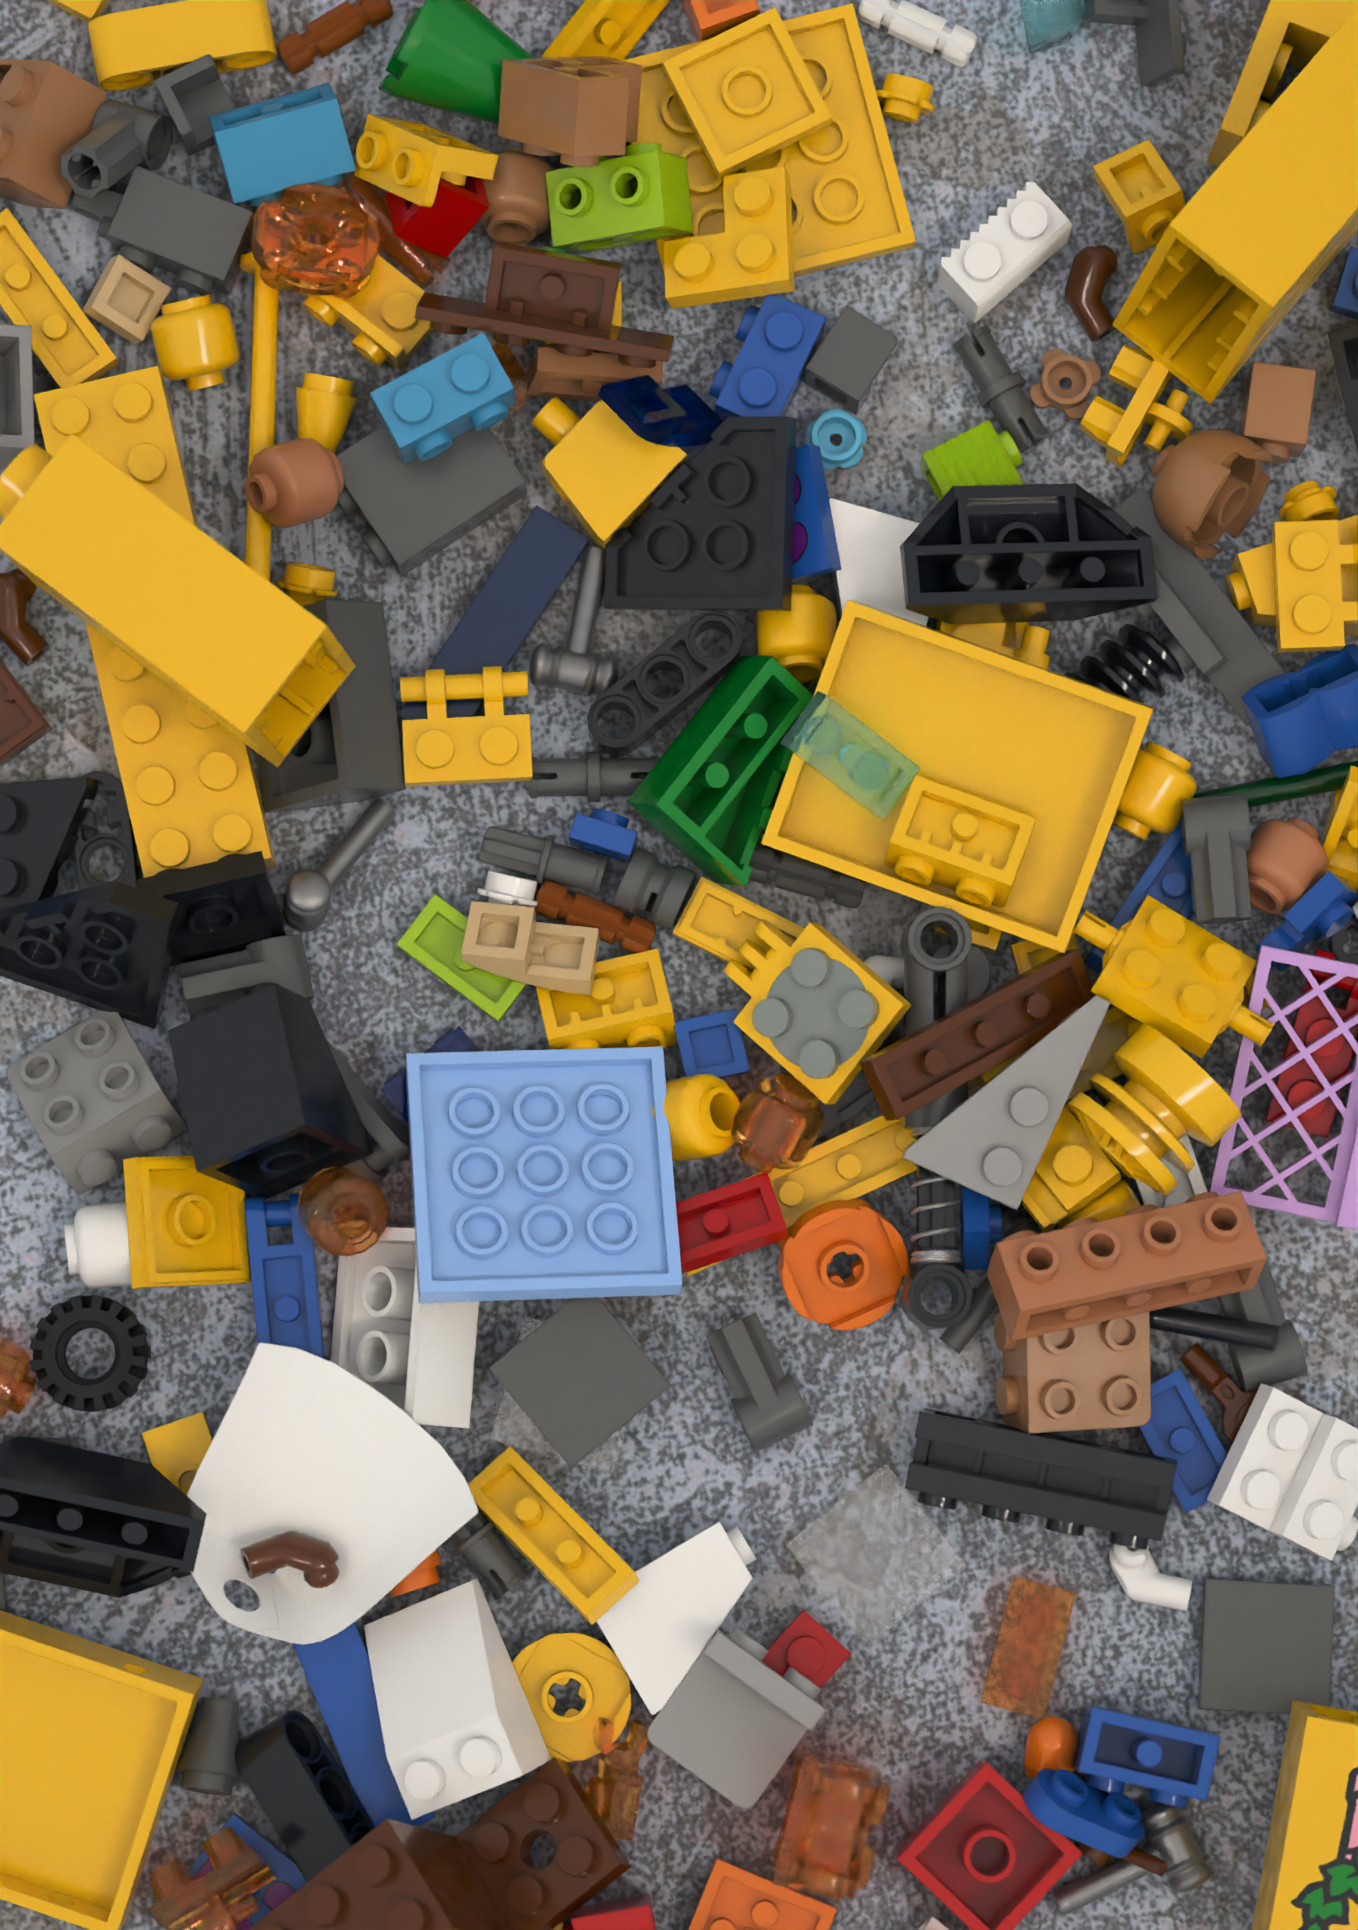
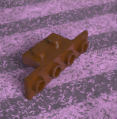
M497 241L493 246L485 303L424 292L417 304L415 319L430 321L429 327L432 330L445 334L462 335L467 333L468 328L493 332L492 338L495 341L508 345L525 346L530 344L531 339L556 343L555 350L563 354L588 357L593 355V350L619 354L618 361L623 364L641 368L655 367L656 361L668 363L674 343V336L612 325L622 263Z

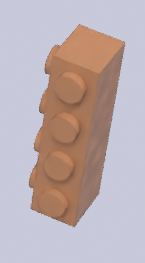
M1239 1191L1220 1196L1216 1192H1205L1195 1195L1185 1203L1164 1208H1158L1156 1205H1143L1130 1210L1124 1216L1097 1221L1095 1218H1082L1069 1223L1060 1230L1036 1234V1232L1029 1230L1014 1233L1001 1242L996 1243L986 1274L1010 1341L1254 1289L1267 1257L1242 1192Z

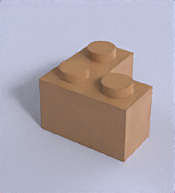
M606 56L502 60L498 136L523 143L522 152L538 156H557L561 154L560 163L570 166L594 167L599 165V156L625 155L626 142H637L642 66Z

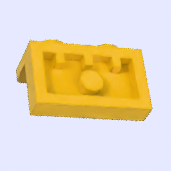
M368 114L363 135L360 137L356 147V170H354V175L414 204L432 207L440 178L460 186L465 185L467 176L493 180L499 155L429 124Z
M347 231L313 274L306 271L298 280L301 292L306 297L302 306L328 328H331L337 321L352 333L355 338L351 341V345L363 357L378 367L386 360L400 371L433 331L429 327L430 321L415 319L417 304L425 291L349 231Z
M915 775L889 841L884 864L893 868L899 877L910 883L929 885L932 882L954 890L961 900L971 905L989 907L993 904L1004 908L1037 818Z
M658 948L596 962L591 995L569 993L536 986L550 1050L626 1047L666 1048L678 1044L674 1027L676 1025Z

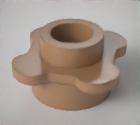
M1061 349L1048 350L1041 358L1043 372L1039 382L1030 389V399L1037 408L1043 409L1051 406L1064 411L1069 419L1079 420L1084 417L1090 406L1087 398L1091 387L1100 381L1101 370L1097 363L1092 360L1083 361L1077 356L1065 355ZM1062 379H1068L1071 382V387L1064 390L1060 387L1059 382Z

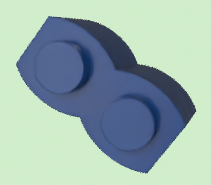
M1357 644L1345 645L1342 650L1326 651L1308 661L1299 671L1287 672L1271 677L1257 684L1241 697L1260 756L1277 778L1308 773L1334 751L1358 748Z

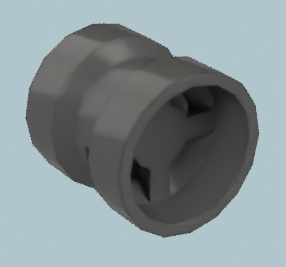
M638 847L623 876L613 905L630 913L636 910L646 912L651 915L655 924L672 930L688 897L697 872L681 865L672 868L659 863L656 854Z

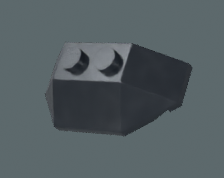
M1076 483L953 486L900 546L906 609L949 624L1075 621L1152 603L1158 599L1151 536L1137 526L1133 528L1112 508Z
M24 1436L0 1442L1 1573L121 1598L155 1587L175 1576L179 1579L191 1575V1572L194 1571L207 1513L150 1463Z

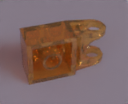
M800 1747L770 1870L773 1884L848 1903L854 1900L857 1889L866 1890L874 1858V1851H871L872 1847L866 1846V1840L871 1823L881 1826L890 1792V1787L887 1786V1783L881 1781L882 1772L876 1765Z

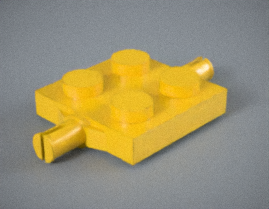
M1149 895L1141 904L1134 918L1122 925L1119 930L1086 909L1072 932L1105 951L1102 972L1091 989L1092 993L1111 1002L1112 1005L1143 1024L1145 1023L1155 1028L1165 1037L1201 1059L1212 1045L1216 1036L1224 1032L1227 1027H1230L1261 1047L1275 1023L1266 1020L1242 1005L1244 986L1257 961Z

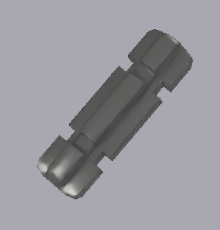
M760 845L755 846L748 865L753 868L749 880L766 884L767 880L774 881L777 888L824 900L825 896L834 898V904L852 909L858 908L861 904L866 881L844 873L834 872L830 868L785 852L783 857L774 855V849Z

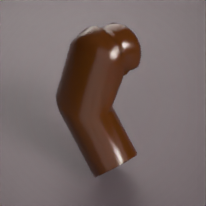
M1105 245L1087 246L1074 257L1064 291L1067 303L1091 342L1102 339L1116 329L1112 325L1115 319L1101 298L1107 279L1111 273L1117 271L1118 267L1115 253Z
M17 568L9 573L0 574V638L26 666H30L48 650L50 645L26 620L27 601L32 599L33 593L36 592V585Z
M287 1531L243 1547L240 1550L245 1570L251 1579L286 1566L304 1571V1580L313 1588H324L332 1585L339 1576V1570L335 1563L339 1557L331 1544L297 1531Z

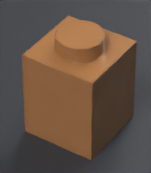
M1253 362L1246 375L1239 434L1272 455L1273 464L1288 463L1289 456L1299 458L1307 445L1317 370Z

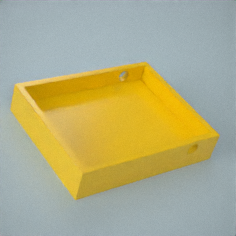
M847 600L761 844L929 905L953 909L965 918L1065 953L1154 707L861 602ZM915 775L1037 818L1004 908L993 904L989 907L971 905L961 900L954 890L932 882L929 885L910 883L899 877L893 868L884 864L889 841Z
M0 1610L1 1900L89 1930H121L127 1920L204 1683L203 1678Z

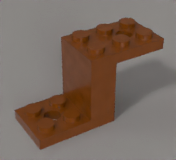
M553 1758L456 1837L391 1819L384 1820L249 1930H552L632 1866L564 1760ZM549 1833L555 1842V1856L547 1867L538 1870L531 1860V1848L539 1836Z

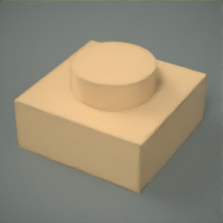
M118 254L109 259L82 311L135 345L144 341L153 320H155L171 288Z

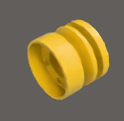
M1144 1023L1113 1054L1119 1068L1129 1081L1122 1087L1110 1078L1096 1073L1089 1080V1083L1106 1105L1102 1107L1082 1092H1078L1066 1105L1080 1122L1088 1140L1098 1149H1101L1117 1169L1127 1177L1146 1184L1153 1191L1164 1197L1178 1183L1160 1160L1164 1158L1185 1173H1188L1195 1166L1189 1152L1179 1139L1186 1133L1198 1142L1212 1147L1236 1123L1242 1114L1229 1095L1189 1055L1155 1028Z

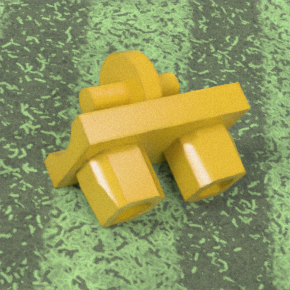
M1125 344L1111 367L1108 379L1134 392L1135 394L1127 409L1124 410L1096 395L1080 425L1082 432L1106 448L1105 459L1121 468L1146 423L1152 426L1143 444L1155 452L1161 451L1168 436L1183 440L1193 430V425L1181 415L1189 400L1188 395L1180 390L1173 389L1164 405L1158 403L1173 374L1144 350Z

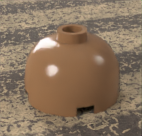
M1226 429L1202 430L1189 435L1177 445H1168L1159 454L1152 469V475L1155 477L1152 488L1153 512L1161 529L1176 543L1203 560L1215 557L1222 550L1212 544L1217 542L1227 529L1229 535L1236 539L1257 511L1268 489L1271 478L1261 471L1263 461L1273 463L1272 455L1248 438Z

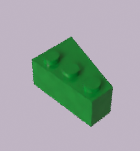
M740 656L630 796L627 803L712 881L719 884L746 887L753 869L748 865L761 830H766L773 811L770 809L782 774L787 772L814 695L772 656Z

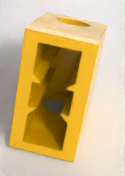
M556 396L538 412L531 423L555 446L541 462L544 477L595 544L603 549H606L608 542L623 527L628 528L652 503L649 499L683 463L687 464V454L683 450L604 399L598 401L581 419Z

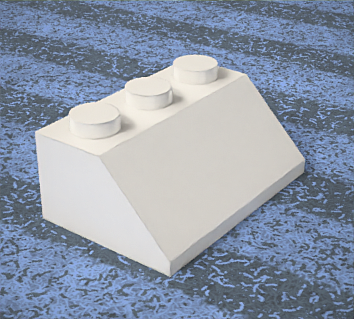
M341 1226L330 1361L375 1388L405 1411L419 1425L469 1428L479 1301L419 1303L414 1228Z

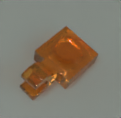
M599 1717L593 1729V1740L605 1758L599 1757L596 1777L589 1779L585 1793L614 1839L632 1841L643 1783V1776L637 1771L641 1754L644 1752L648 1742L647 1728L638 1720H631L627 1738L622 1743L613 1744L612 1737L615 1724L606 1717Z

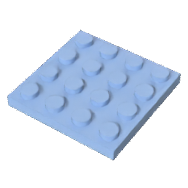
M663 1047L406 1053L405 1072L419 1303L680 1295L683 1284L670 1125L664 1113L667 1088Z

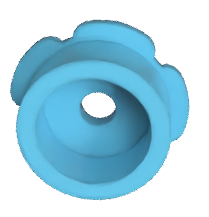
M826 410L821 413L817 421H812L808 425L805 432V445L820 446L824 469L834 470L837 466L848 469L856 465L863 456L862 444L867 440L865 426L858 418L851 416L845 410ZM839 435L842 438V443L838 446L832 445L830 443L831 436Z

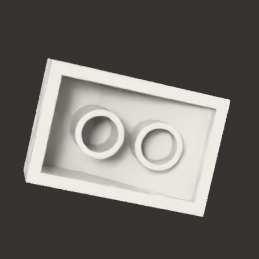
M478 1578L364 1625L386 1757L411 1820L523 1776L552 1760Z

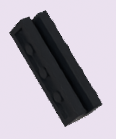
M928 1408L919 1412L915 1432L917 1441L913 1461L909 1463L905 1489L920 1492L919 1503L945 1509H956L958 1500L983 1505L982 1516L1014 1523L1020 1522L1021 1513L1047 1518L1046 1529L1069 1535L1083 1536L1085 1526L1110 1531L1109 1542L1138 1549H1147L1149 1539L1162 1540L1178 1465L1177 1459L1045 1432L1026 1433L1010 1425Z

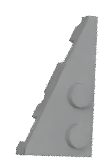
M1094 996L1083 1006L1073 1011L1029 1050L1020 1054L988 1080L976 1093L967 1100L962 1101L939 1123L918 1140L908 1145L900 1158L1013 1210H1017L1111 1002Z

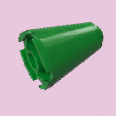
M425 0L422 8L416 7L385 69V71L395 75L396 78L388 74L380 82L378 89L389 96L499 125L502 60L533 59L534 57L468 0Z

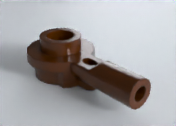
M1197 1342L1179 1360L1224 1407L1221 1414L1223 1417V1431L1230 1444H1233L1258 1390L1245 1393Z

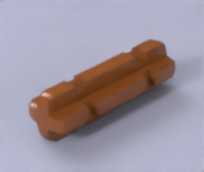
M356 0V2L350 4L348 1H345L306 24V32L301 35L295 31L281 39L276 45L277 52L286 68L292 74H297L314 64L313 57L318 54L324 58L365 33L364 27L368 24L374 28L391 18L393 15L391 2L389 0Z
M545 881L541 885L535 901H538L535 907L537 914L553 921L562 918L566 920L565 925L599 928L600 940L609 944H613L614 940L622 943L621 949L631 953L650 950L656 935L654 923L635 915L632 919L624 917L625 911L578 892L576 896L568 894L569 888L555 882Z

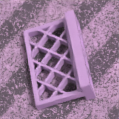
M1260 944L1247 1008L1260 1015L1265 998L1274 1012L1265 1019L1273 1023L1279 1020L1299 1051L1266 1071L1253 1052L1254 1042L1241 1035L1229 1097L1240 1110L1243 1097L1266 1083L1285 1111V1114L1254 1134L1242 1116L1219 1140L1208 1192H1216L1220 1196L1241 1191L1246 1205L1333 1222L1340 1227L1358 1230V1043L1349 1031V1028L1358 1023V1012L1343 1021L1324 993V990L1346 976L1358 978V964ZM1271 962L1298 966L1312 988L1282 1008H1279L1266 988ZM1309 969L1333 974L1318 984ZM1318 995L1337 1026L1304 1046L1285 1016ZM1343 1033L1356 1053L1353 1070L1329 1084L1310 1054ZM1304 1058L1324 1088L1291 1109L1272 1078ZM1250 1061H1252L1260 1076L1246 1084ZM1350 1083L1344 1106L1335 1092ZM1329 1096L1343 1116L1340 1131L1316 1147L1297 1116ZM1291 1121L1310 1151L1278 1171L1259 1141ZM1238 1123L1247 1138L1232 1147ZM1251 1146L1254 1147L1272 1174L1271 1177L1251 1190L1224 1185L1229 1160ZM1336 1146L1331 1169L1322 1154ZM1316 1159L1329 1178L1324 1205L1297 1200L1283 1179ZM1278 1183L1286 1197L1263 1192Z

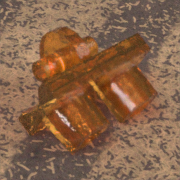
M231 1827L222 1829L206 1839L202 1844L214 1870L198 1880H193L186 1865L180 1859L169 1861L149 1874L152 1890L158 1903L149 1909L158 1926L161 1928L165 1926L167 1930H244L240 1921L260 1910L252 1893L277 1879L269 1862L253 1847L250 1848Z

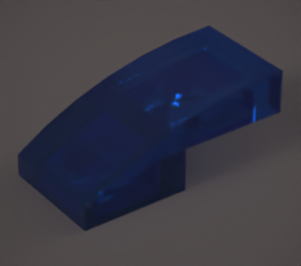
M649 375L602 385L598 394L637 436L657 445L689 447L708 444L713 439L710 435L723 422L687 384L662 389Z

